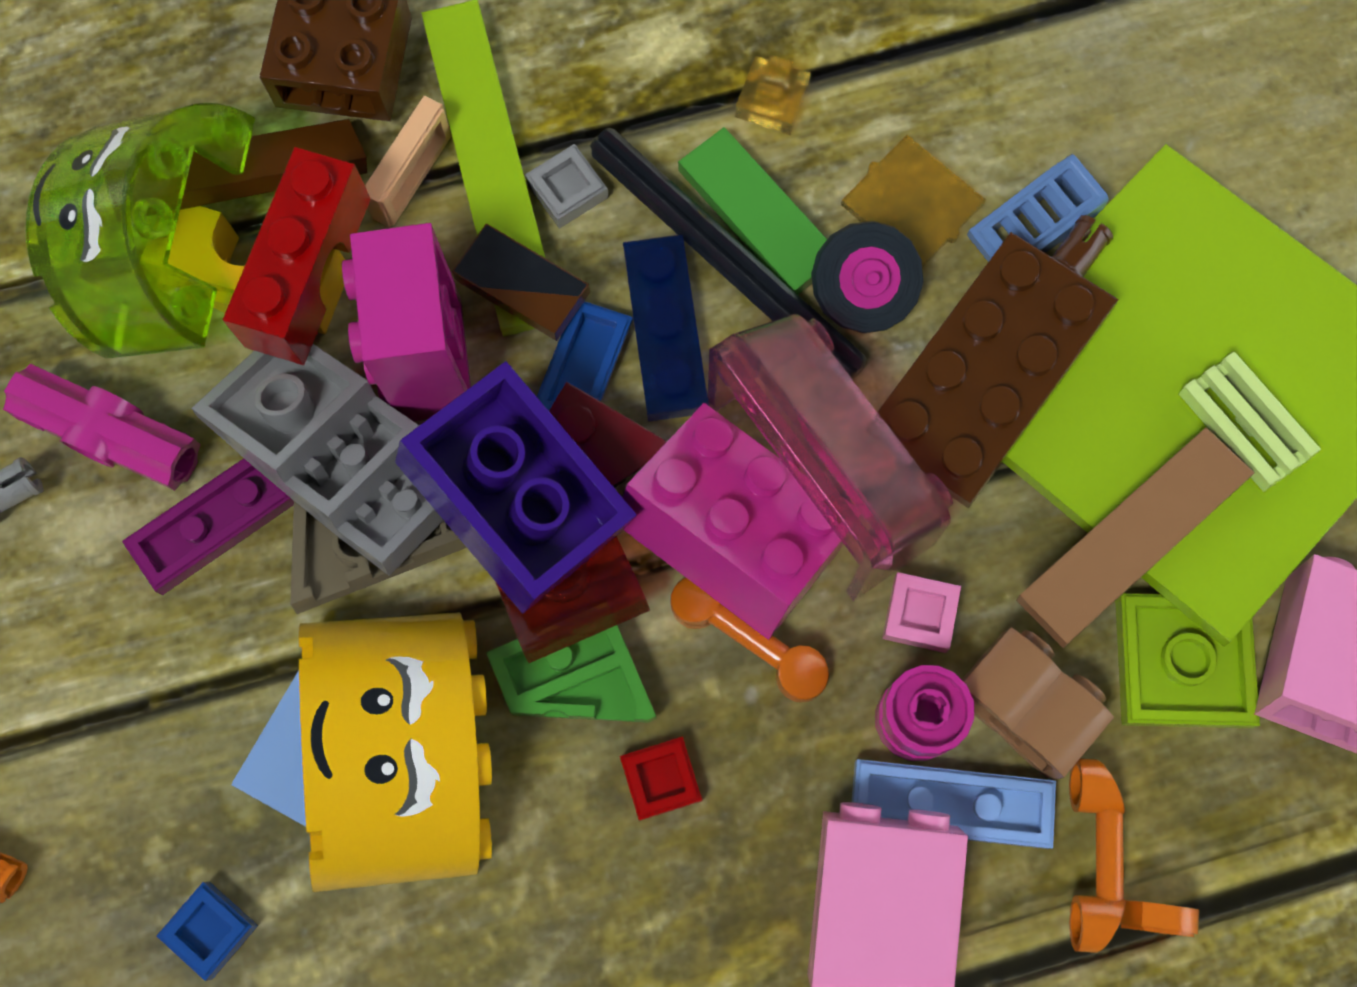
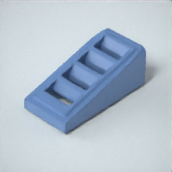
M1071 154L968 231L967 236L988 262L1003 243V240L995 232L1002 226L1008 234L1012 232L1046 253L1065 240L1081 215L1095 218L1104 209L1109 198L1104 189L1079 159ZM1045 199L1061 220L1055 223L1040 205V201ZM1023 213L1040 235L1034 239L1017 216Z

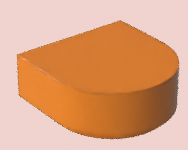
M1125 900L1126 906L1120 922L1121 928L1185 937H1194V934H1198L1199 909Z

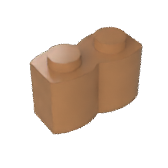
M1010 627L997 637L961 680L968 686L974 700V715L999 734L1025 761L1048 779L1064 778L1112 721L1114 716L1103 705L1106 697L1094 683L1078 674L1069 677L1052 661V658L1055 656L1054 651L1042 638L1028 630H1023L1020 634Z

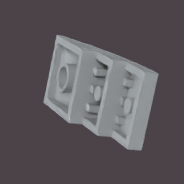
M314 344L311 347L305 365L253 351L191 408L199 419L273 484L388 576L443 521L441 516L395 463L400 440L420 425L378 398L365 378Z

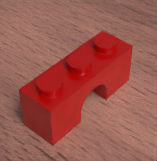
M294 147L222 319L245 348L305 365L327 310L320 296L321 276L325 262L332 249L350 252V234L358 232L371 200L355 164Z

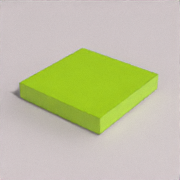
M1124 593L1115 601L1121 725L1255 728L1260 726V716L1254 715L1258 700L1252 618L1236 637L1224 647L1161 594Z

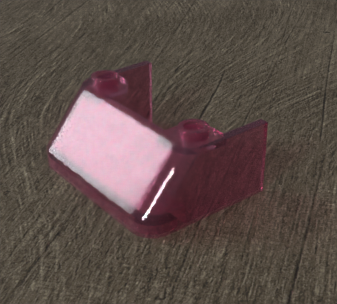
M794 314L733 333L709 349L707 403L712 409L718 411L734 399L739 402L860 565L846 590L854 602L936 544L951 522L948 508L953 505L952 497L946 486L935 474L929 472L925 475L841 366L832 354L834 345L829 334L816 319L812 318L806 321L801 316Z

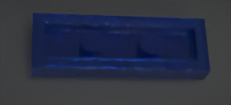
M683 234L623 242L648 422L692 416L703 403L709 406Z

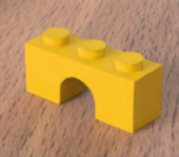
M202 206L156 214L136 260L154 281L153 288L160 293L181 301H188L190 295L210 300V305L223 313L227 310L244 269V266L231 264V257L239 239L238 235L222 212ZM337 249L331 250L321 276L320 296L327 308L318 333L322 334L327 332L344 288L342 261L345 259L340 250Z

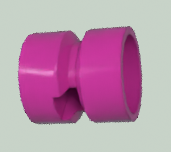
M920 665L905 671L881 695L875 709V727L881 742L894 755L908 761H927L952 750L968 736L974 721V700L968 686L954 672L934 665Z

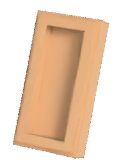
M425 95L365 185L371 198L367 208L372 219L389 228L395 225L452 137L443 105Z

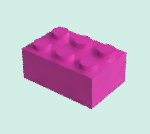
M431 223L350 234L352 259L342 261V274L348 299L357 301L358 321L348 324V336L355 363L363 362L369 385L377 384L378 395L381 400L412 421L429 419L471 387L461 298Z
M705 403L693 413L627 483L622 497L637 514L624 529L625 532L768 640L835 558L860 519L853 511Z

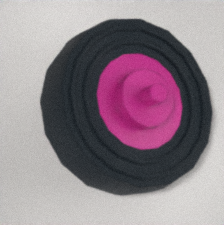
M875 221L849 224L831 234L817 252L811 272L813 294L823 313L840 327L860 333L885 331L903 321L917 304L924 282L922 260L912 241L895 227Z

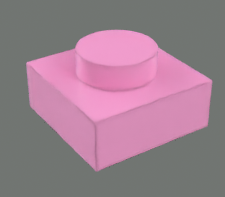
M897 572L893 580L882 639L946 653L950 650L961 586Z

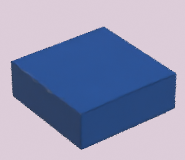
M202 882L156 937L203 980L208 981L213 980L258 925L211 882Z

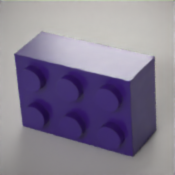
M507 361L415 428L399 442L395 460L397 466L522 614L617 537L637 515Z

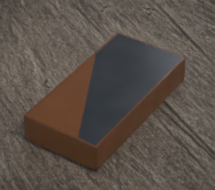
M487 223L451 271L457 282L555 341L559 339L590 294L588 283Z

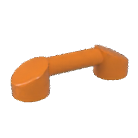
M686 577L675 585L670 599L671 610L675 619L680 624L691 629H701L711 624L777 669V686L781 693L792 701L809 702L816 699L824 691L829 679V669L825 658L819 651L810 646L802 645L791 648L773 635L769 640Z
M1080 758L1070 770L1069 794L1074 812L1096 813V896L1075 895L1073 897L1070 907L1069 929L1074 951L1098 953L1113 938L1122 920L1126 906L1124 899L1123 814L1125 813V807L1118 785L1106 766L1097 759Z

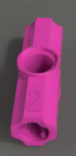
M29 364L26 369L14 373L4 390L6 395L4 411L19 421H23L38 430L46 431L61 438L60 442L67 447L110 468L117 464L175 491L179 485L189 480L198 463L197 456L201 445L198 441L184 432L172 429L162 422L159 423L144 416L143 411L133 404L99 387L91 386L90 390H87L33 364Z

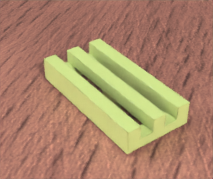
M1235 352L1225 357L1219 365L1209 368L1197 380L1194 379L1186 384L1179 393L1208 429L1255 472L1251 478L1263 492L1310 460L1321 450ZM1211 388L1236 416V422L1249 436H1253L1278 464L1272 469L1205 391Z

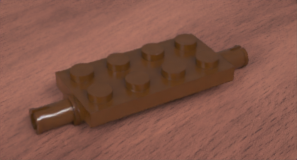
M1081 215L1053 256L1047 255L1010 232L864 429V438L889 455L893 460L891 466L895 470L870 505L862 511L863 516L876 526L887 510L893 506L881 522L883 525L881 530L895 537L899 532L898 529L925 493L932 494L935 490L948 494L968 509L1109 317L1119 300L1084 278V275L1103 249L1113 240L1111 230L1101 223L1090 239L1085 242L1091 234L1090 228L1096 219L1087 215Z

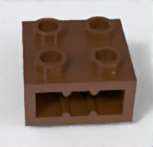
M277 0L259 76L275 107L391 122L412 21L407 1Z

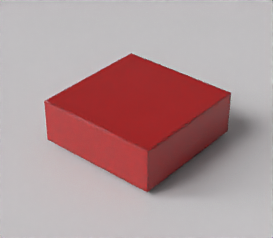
M683 736L620 756L639 822L702 802Z

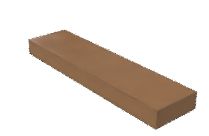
M1204 428L1023 591L1016 601L1062 648H1065L1240 488L1255 472L1209 429Z

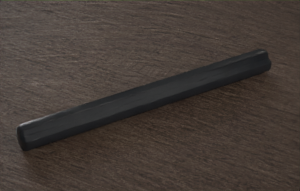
M604 129L592 141L590 145L591 154L598 163L840 383H849L862 371L866 363V357L861 351L615 129Z

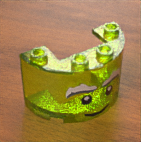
M191 104L94 127L78 136L69 137L48 156L34 180L29 195L25 226L28 256L34 277H43L47 290L54 301V304L49 309L65 330L80 344L105 359L205 348L217 288L168 264V259L193 151L233 175L243 174L255 117L242 110L223 104Z

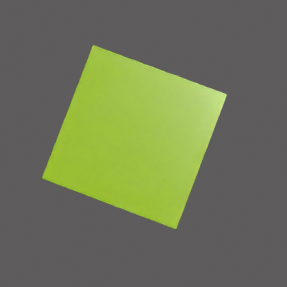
M1165 144L1094 218L1096 221L1090 228L1091 234L1085 242L1090 239L1101 223L1111 230L1113 240L1103 249L1084 275V278L1119 300L1114 310L1004 459L1003 463L1084 531L1089 533L1204 428L1208 429L1179 393L1186 384L1194 379L1197 380L1209 368L1219 365L1225 357L1235 352L1321 450L1265 492L1250 477L1141 577L1225 647L1236 637L1357 499V285ZM1211 388L1205 391L1272 469L1278 464L1253 436H1249L1236 422V416Z

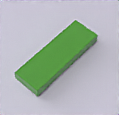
M725 127L678 161V171L756 258L797 295L812 285L811 272L819 249L826 242V237Z

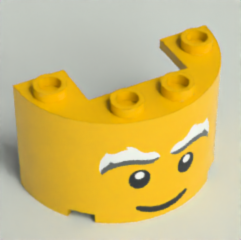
M456 612L300 623L299 647H302V659H299L301 745L306 832L310 835L311 844L309 868L312 891L320 892L477 875L479 860L492 858L489 818H480L479 786L492 784V766L489 743L477 744L475 716H486L487 702L484 675H471L469 659L477 658L474 620H463L461 613Z

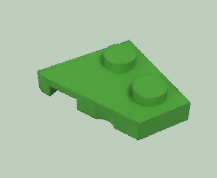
M607 601L486 652L509 711L513 716L649 723L657 719Z

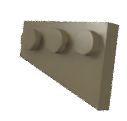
M294 501L290 605L296 614H299L467 547L443 520L402 564L388 576Z

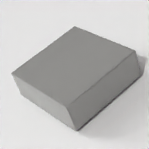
M575 144L525 174L527 185L559 229L609 198L607 187Z

